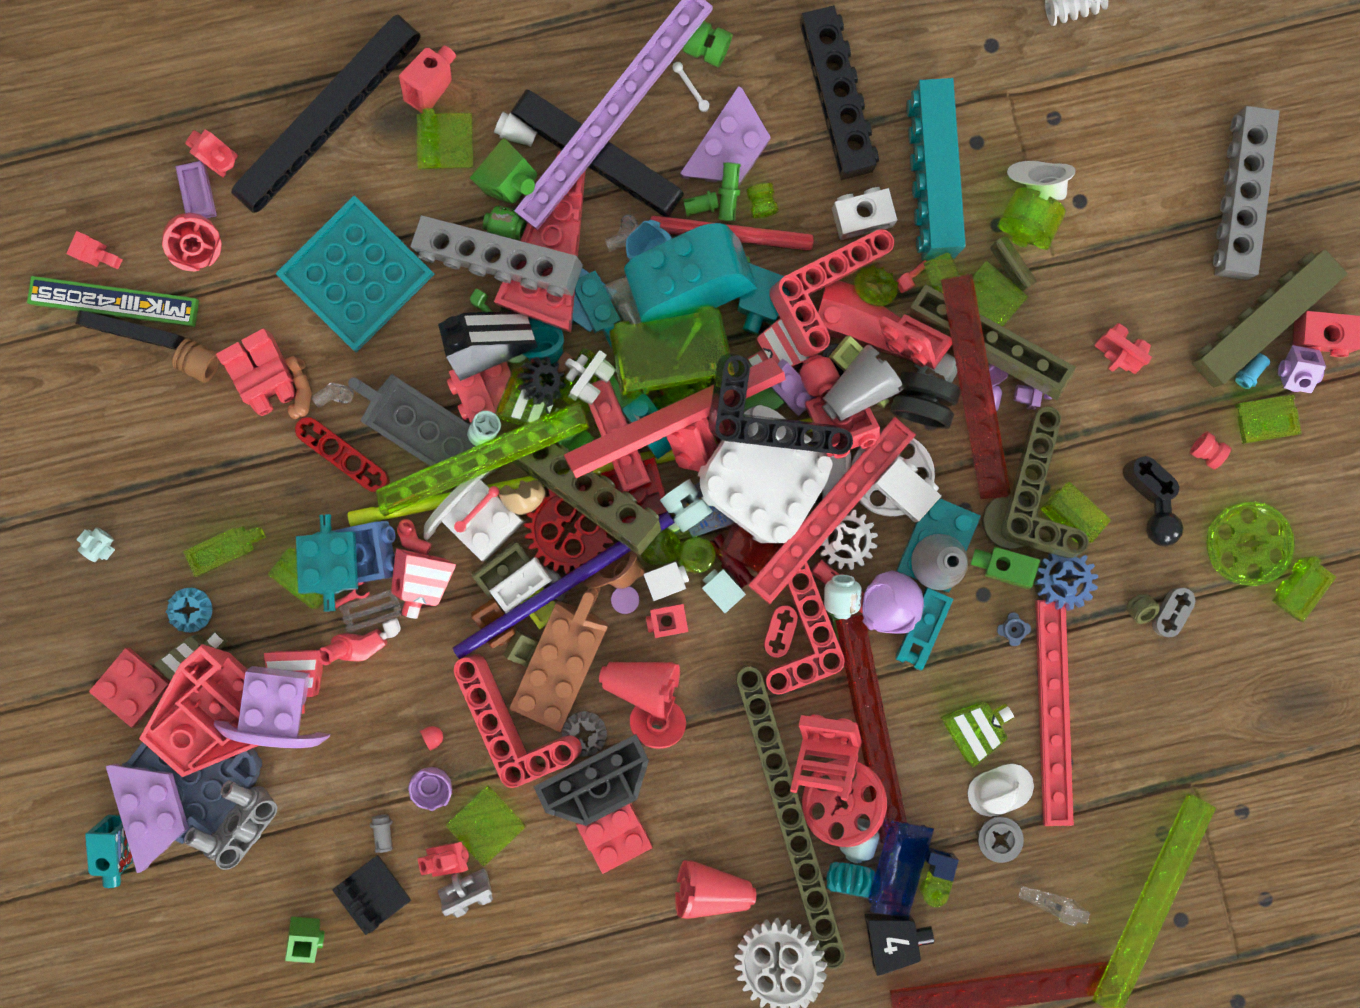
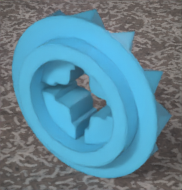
M181 589L176 591L172 598L168 600L169 604L166 613L170 620L169 623L176 627L178 631L188 633L199 631L211 619L212 603L209 597L199 589ZM187 602H189L190 607L199 608V611L190 613V618H188L186 613L179 612V609L187 606Z

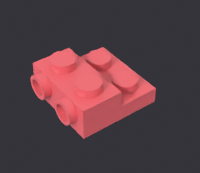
M507 361L462 381L459 380L454 370L449 371L451 378L447 379V383L452 394H458L462 404L457 406L464 421L469 419L470 423H472L475 415L481 411H491L498 415L513 408L512 405L515 398L512 396L519 389H517L518 387Z
M817 397L805 402L806 410L813 423L835 425L851 433L853 437L851 449L861 446L863 449L869 448L880 438V426L870 407L840 421L837 418L832 420L822 408L825 405L822 398ZM839 433L832 437V446H836L840 442ZM850 450L845 454L826 453V456H834L835 458L839 459L847 456L850 453Z
M632 803L587 826L576 824L602 874L653 848Z

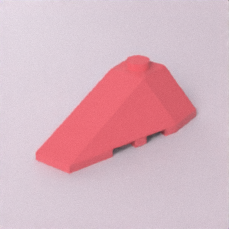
M838 280L824 287L817 312L829 336L841 340L846 336H851L860 346L871 345L877 351L912 361L909 356L903 353L900 355L895 354L887 348V343L879 324L882 316L897 323L900 321V317L855 285Z

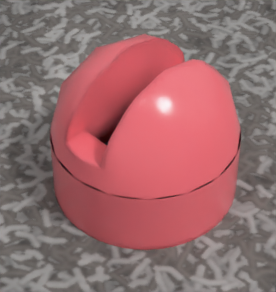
M429 726L420 731L430 751L442 743L443 732L438 727Z

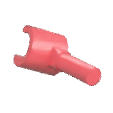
M926 260L897 279L896 284L901 293L916 286L912 278L929 266Z
M364 582L358 583V586L363 585V584H365V583H364ZM353 589V591L335 601V608L356 598H367L370 592L360 596L357 594V589Z

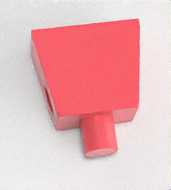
M445 45L437 53L430 48H425L399 75L403 100L427 116L451 83L450 64L456 58V54Z

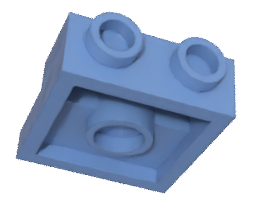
M388 521L372 522L333 530L338 533L355 532L358 583L393 577L395 554L393 553L392 543L395 541L396 535L394 529L389 526Z

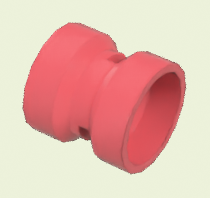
M1206 431L1195 441L1190 454L1196 458L1205 459L1206 465L1215 470L1227 459L1232 448L1224 442L1218 443L1215 436Z

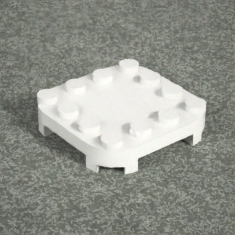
M762 405L744 410V414L785 419L775 410ZM756 422L748 427L749 437L754 436L758 431ZM785 426L779 427L776 431L777 440L785 436ZM806 434L804 435L805 443H808L812 440ZM721 440L707 464L701 466L697 476L700 477V489L703 494L702 500L708 506L717 508L753 535L752 539L760 543H785L798 531L826 485L833 463L826 456V453Z

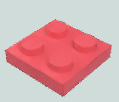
M125 648L89 692L132 728L138 725L164 694L170 681L131 648Z

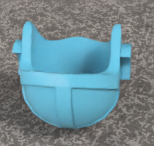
M654 220L643 221L626 239V253L629 260L672 239L668 232L660 228L661 223Z

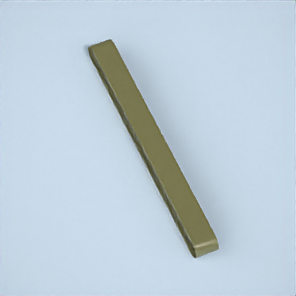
M744 665L737 671L736 682L814 941H819L816 946L817 951H825L828 947L832 946L838 948L835 956L826 957L823 955L820 959L827 963V968L835 969L844 963V947L798 794L790 790L793 778L762 675L756 667ZM746 671L756 673V682L751 686H746L741 682V677ZM755 698H760L765 702L764 709L759 713H754L749 708L750 702ZM770 726L773 729L772 736L767 740L760 739L758 737L760 727ZM771 753H777L781 756L780 763L775 767L766 764V758ZM778 781H787L789 783L787 792L778 794L774 791V786ZM788 808L797 810V816L792 821H786L782 818L783 812ZM803 836L805 844L800 848L792 847L790 843L793 837ZM805 863L812 864L814 868L811 874L804 876L799 873L801 865ZM812 891L822 893L821 899L816 903L807 900L808 895ZM828 919L830 921L828 928L825 930L817 929L815 926L818 920Z

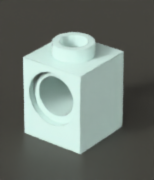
M714 569L703 579L705 585L702 589L724 613L746 595L723 569L719 573Z

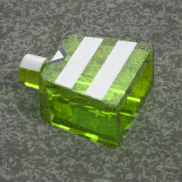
M522 367L513 369L495 414L502 421L523 427L529 425L533 429L544 428L547 421L550 422L560 412L561 408L554 405L556 401L554 398L553 402L545 405L543 402L540 405H534L533 398L529 400L524 399L527 391L525 389H517L519 385L523 384V381L519 380L517 376L519 373H524ZM543 380L539 381L541 386H544V383H541Z
M981 701L943 715L940 718L966 763L971 767H975L1007 740L1008 737L1002 725L1014 719V715L1007 704H1003L992 711L988 703Z

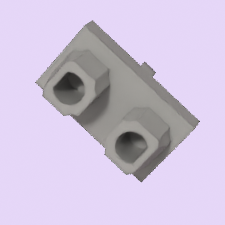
M484 868L464 878L459 873H454L451 875L452 883L438 890L442 904L441 910L445 917L453 914L458 918L467 913L469 905L475 902L485 905L493 900L488 873Z

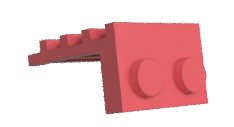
M709 416L708 419L707 417L667 436L678 467L699 472L701 466L707 464L717 445L721 442V439L713 436L709 430ZM725 419L720 423L719 431L721 434L728 431L730 421Z
M815 714L811 716L801 715L799 728L803 740L790 788L791 792L797 793L798 786L802 785L842 792L841 800L848 801V796L852 789V778L855 775L854 769L858 761V751L862 743L857 723L844 718L834 720ZM806 755L840 759L849 761L848 766L816 762L805 760ZM802 770L846 776L845 782L803 776L801 773Z

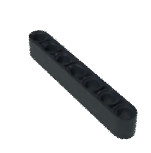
M528 89L524 91L511 110L513 115L537 131L539 136L561 150L564 149L583 125ZM609 141L588 166V168L664 217L671 215L684 195L683 191L675 184Z

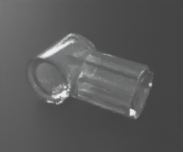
M626 275L603 285L629 333L644 328L645 325L640 320Z

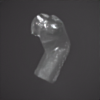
M330 383L311 396V398L320 408L330 400L348 404L352 401L354 393L346 385Z

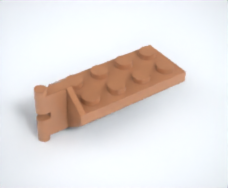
M601 587L588 588L578 607L557 601L512 701L510 710L561 732L609 626L608 623L591 613Z

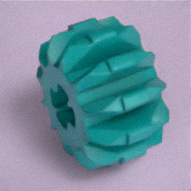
M833 862L829 866V871H827V888L830 891L842 894L869 897L872 895L873 888H875V871L860 865Z

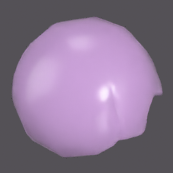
M437 767L423 768L411 777L408 786L410 799L418 807L430 811L446 806L452 794L451 779L444 770Z

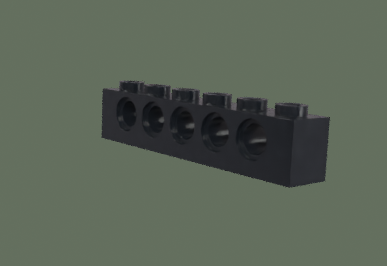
M834 5L802 13L800 27L840 179L845 180L873 173L877 165L876 163L879 162V156L876 146H872L869 136H872V129L869 120L864 119L862 111L865 109L862 93H857L855 85L858 83L855 67L850 66L848 57H851V50L848 40H843L841 32L844 31L841 14L837 15ZM823 36L830 37L833 43L824 44L820 38ZM834 62L839 65L840 69L836 71L830 70L827 64ZM843 89L847 96L838 97L833 90ZM850 115L854 122L851 124L844 123L841 120V116ZM849 141H856L860 144L861 149L852 150L847 143Z

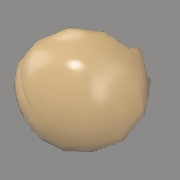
M521 480L518 489L515 490L505 485L500 490L499 497L508 511L522 515L532 512L542 503L545 498V489L541 481L533 480L526 483Z

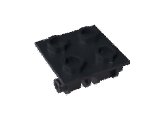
M379 855L375 856L332 889L365 935L373 932L382 922L411 901Z

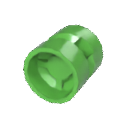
M703 21L684 45L683 52L696 58L702 55L705 62L719 68L726 56L733 33L720 27L713 30L711 23ZM710 39L713 40L711 48L707 47Z

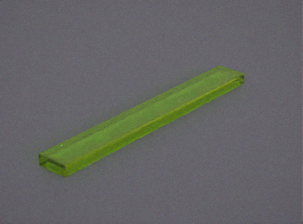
M580 401L377 489L376 495L379 512L385 517L588 429L589 425Z
M1192 794L1186 795L1093 996L1092 1001L1105 1008H1125L1216 810V807Z

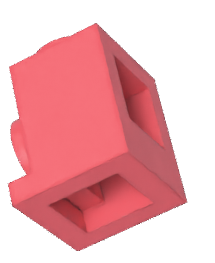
M684 604L651 609V615L646 616L648 632H654L655 638L688 632ZM665 615L672 618V623L669 626H664L661 623V619Z

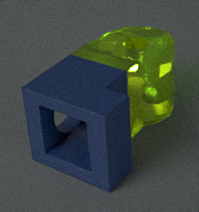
M927 847L924 858L930 864L927 878L920 886V892L929 906L938 908L943 906L949 898L959 860L952 853Z

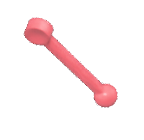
M491 486L488 494L462 521L455 523L454 529L460 533L464 532L466 524L492 497L499 495V488Z

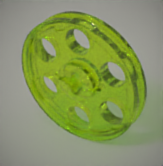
M1243 502L1227 507L1215 517L1208 530L1206 545L1209 559L1221 576L1236 584L1258 586L1274 581L1286 571L1293 558L1295 540L1289 522L1278 510L1260 502ZM1245 508L1251 509L1254 513V519L1250 524L1244 523L1241 518V513ZM1271 520H1275L1279 524V532L1274 536L1267 532L1266 527ZM1223 524L1230 526L1232 531L1230 538L1227 540H1223L1218 533L1220 526ZM1249 540L1255 542L1265 541V544H1256V546L1251 548L1236 546V544L1245 543ZM1273 548H1278L1282 552V559L1277 564L1273 563L1269 557L1270 551ZM1225 552H1230L1234 556V563L1229 568L1225 567L1221 562V557ZM1251 564H1256L1259 567L1260 573L1256 579L1252 580L1247 576V568Z

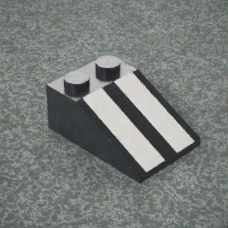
M514 311L467 312L449 317L438 324L446 358L460 381L538 347L529 317Z

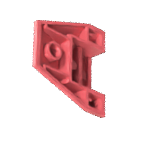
M201 644L180 663L139 739L181 777L259 746L228 739L214 726V721L218 720L229 722L230 725L238 728L245 672L248 669L231 653Z

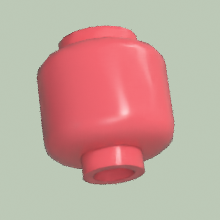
M814 355L806 359L799 372L806 392L812 397H820L822 399L840 378L833 361L821 355Z

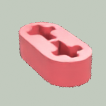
M782 605L777 607L771 616L764 639V648L772 657H782L790 648L798 621L797 612L790 606ZM785 610H788L792 621L791 623L786 622L784 630H780L781 620L777 618L778 613L783 614ZM779 632L782 633L780 642L784 644V648L778 649L775 653L772 652L773 647L769 645L770 640L775 641Z

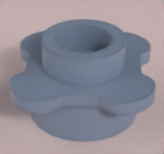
M1009 613L1007 620L997 627V633L1000 636H1005L1012 646L1020 645L1021 640L1031 632V626L1019 619L1017 613ZM1012 627H1016L1015 632H1012Z

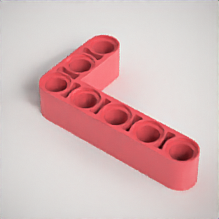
M884 229L876 230L784 276L771 287L770 299L801 355L812 357L826 349L830 343L829 333L809 295L864 268L889 253L894 247V239L890 232ZM874 241L879 244L880 250L876 248ZM851 252L856 254L858 261L854 260ZM829 263L835 267L836 273L830 270ZM806 275L812 278L813 285L808 283ZM782 286L788 288L790 296L784 294ZM796 311L802 314L803 322L796 317ZM809 336L816 340L817 347L810 343Z
M807 562L797 572V574L801 573L807 578L805 588L796 589L793 586V578L787 584L812 653L767 671L764 678L765 685L772 693L778 695L836 674L844 667L843 653ZM807 600H813L817 604V611L811 616H807L803 612V604ZM819 626H823L827 630V637L822 642H817L813 638V631ZM828 653H834L837 656V664L832 668H826L823 663V659ZM802 663H808L811 666V674L806 678H800L797 675V668ZM776 673H781L785 676V684L780 688H774L770 683L771 677Z
M470 654L456 662L454 665L455 677L500 780L505 786L510 788L521 786L569 765L580 756L582 751L581 742L578 738L571 735L561 737L526 752L484 657L480 654ZM467 662L473 664L475 668L474 675L468 672ZM479 688L485 691L486 700H482L479 697ZM490 714L497 718V726L491 724L489 720ZM501 740L507 742L509 752L502 749ZM561 745L569 747L571 751L570 757L562 753ZM537 755L544 758L546 762L545 767H541L537 763ZM512 766L520 770L521 778L516 777L512 773Z

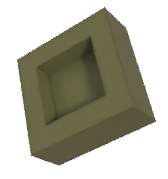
M517 630L503 655L508 660L528 667L540 640Z

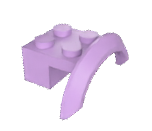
M251 666L245 672L238 728L226 721H214V726L224 737L260 746L308 748L318 746L330 737V734L319 732L310 735H299L302 707L306 702L310 673Z

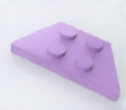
M738 86L681 171L680 177L683 179L698 178L715 183L722 181L723 162L741 164L738 185H741L769 143L771 137L741 87Z
M111 764L106 766L136 872L140 873L146 870L160 854L168 849L189 828L173 773L155 772L145 768H130L119 766L120 764Z

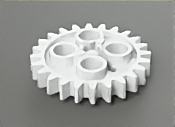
M779 918L774 920L772 926L767 919L764 920L761 926L755 924L751 929L752 932L748 930L743 936L745 940L742 939L738 944L741 950H738L735 954V958L740 960L735 965V969L742 971L737 980L746 981L747 983L742 990H752L753 994L750 999L755 1000L759 997L761 999V1008L766 1003L770 1004V1008H777V1006H780V1008H789V1006L790 1008H799L800 1005L803 1008H807L810 1001L814 1002L816 1000L817 993L822 991L824 985L821 982H824L827 974L822 972L827 967V963L819 961L825 952L815 950L819 941L810 942L808 939L811 932L800 933L801 924H798L795 929L791 928L789 919L784 926H781ZM760 947L767 949L770 956L763 954ZM788 948H793L798 953V956L790 954ZM764 976L770 977L773 981V984L768 983L764 979ZM791 976L797 977L801 984L793 982Z

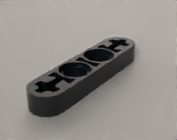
M81 310L78 311L75 322L76 325L174 350L185 340V337L174 333Z

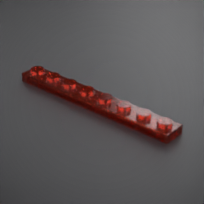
M971 273L946 277L941 280L980 499L1008 497L1011 492L973 275Z
M856 615L847 619L835 620L841 651L844 656V666L855 720L862 741L861 749L864 764L877 774L886 792V815L878 832L880 834V842L882 844H889L910 837L868 630L867 626L862 622L864 619L863 615ZM869 786L871 798L874 801L877 793L873 786Z
M1113 961L889 990L892 1008H1007L1120 993L1117 968Z

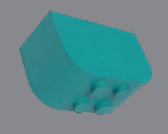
M721 223L706 224L689 230L635 256L624 267L642 324L655 333L666 331L758 289L740 239L727 225Z

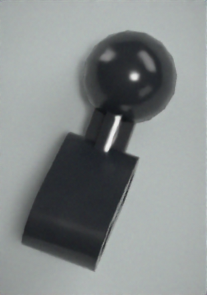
M1143 456L1129 461L1123 468L1124 478L1148 501L1154 503V515L1148 520L1146 526L1148 538L1159 546L1167 547L1175 544L1181 538L1184 528L1181 519L1172 513L1171 499H1174L1179 493L1177 480L1151 457Z

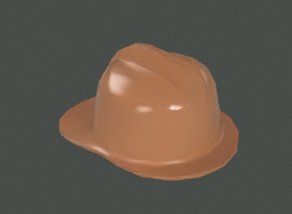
M631 550L584 580L582 584L588 588H597L609 584L615 588L624 589L633 584L637 578L644 575L645 569L637 558L638 554Z

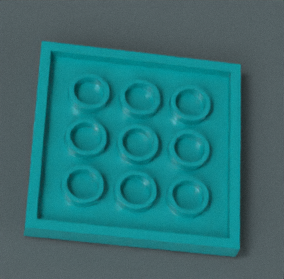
M355 195L275 273L356 353L435 275Z

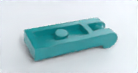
M925 588L923 593L924 609L921 620L915 624L913 630L906 633L895 656L896 660L902 663L907 661L920 671H922L953 602V598L930 588ZM913 643L921 646L918 654L910 651Z

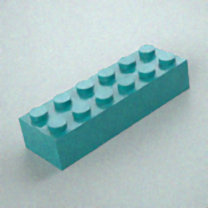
M954 79L919 80L915 90L911 92L910 100H907L906 103L907 116L911 117L912 127H909L908 140L909 144H913L914 154L910 156L911 171H915L916 181L912 183L913 198H917L918 209L914 210L915 226L919 225L920 236L916 237L917 253H921L922 261L955 259L966 247Z

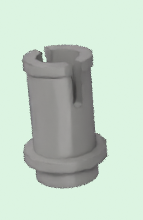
M388 814L374 816L370 823V828H373L376 853L393 850L390 829L393 821L389 819Z

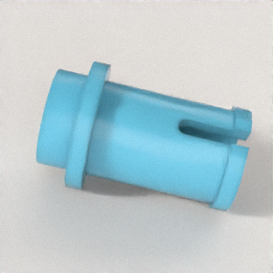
M1261 353L1257 354L1248 362L1243 370H1239L1236 373V383L1245 389L1255 387L1257 378L1269 366L1270 360Z

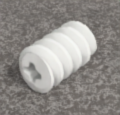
M1045 0V11L1050 25L1055 26L1057 16L1061 23H1066L1068 14L1072 20H1077L1078 11H1080L1081 16L1085 18L1089 14V8L1093 15L1099 13L1100 5L1104 10L1108 8V0Z

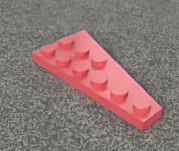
M586 170L538 230L529 223L527 224L520 241L578 257ZM521 261L516 269H522L527 261ZM553 267L545 269L542 276L550 275ZM511 280V283L502 282L494 300L496 305L571 333L575 291L573 296L563 294V297H557L547 293V289L537 287V290H531L521 286V282Z

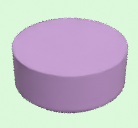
M630 586L624 589L617 588L611 597L612 606L619 613H631L639 605V595Z

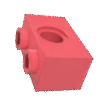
M1306 311L1294 321L1292 345L1330 352L1332 357H1348L1349 353L1360 350V316ZM1324 330H1327L1330 334L1329 341L1324 337Z

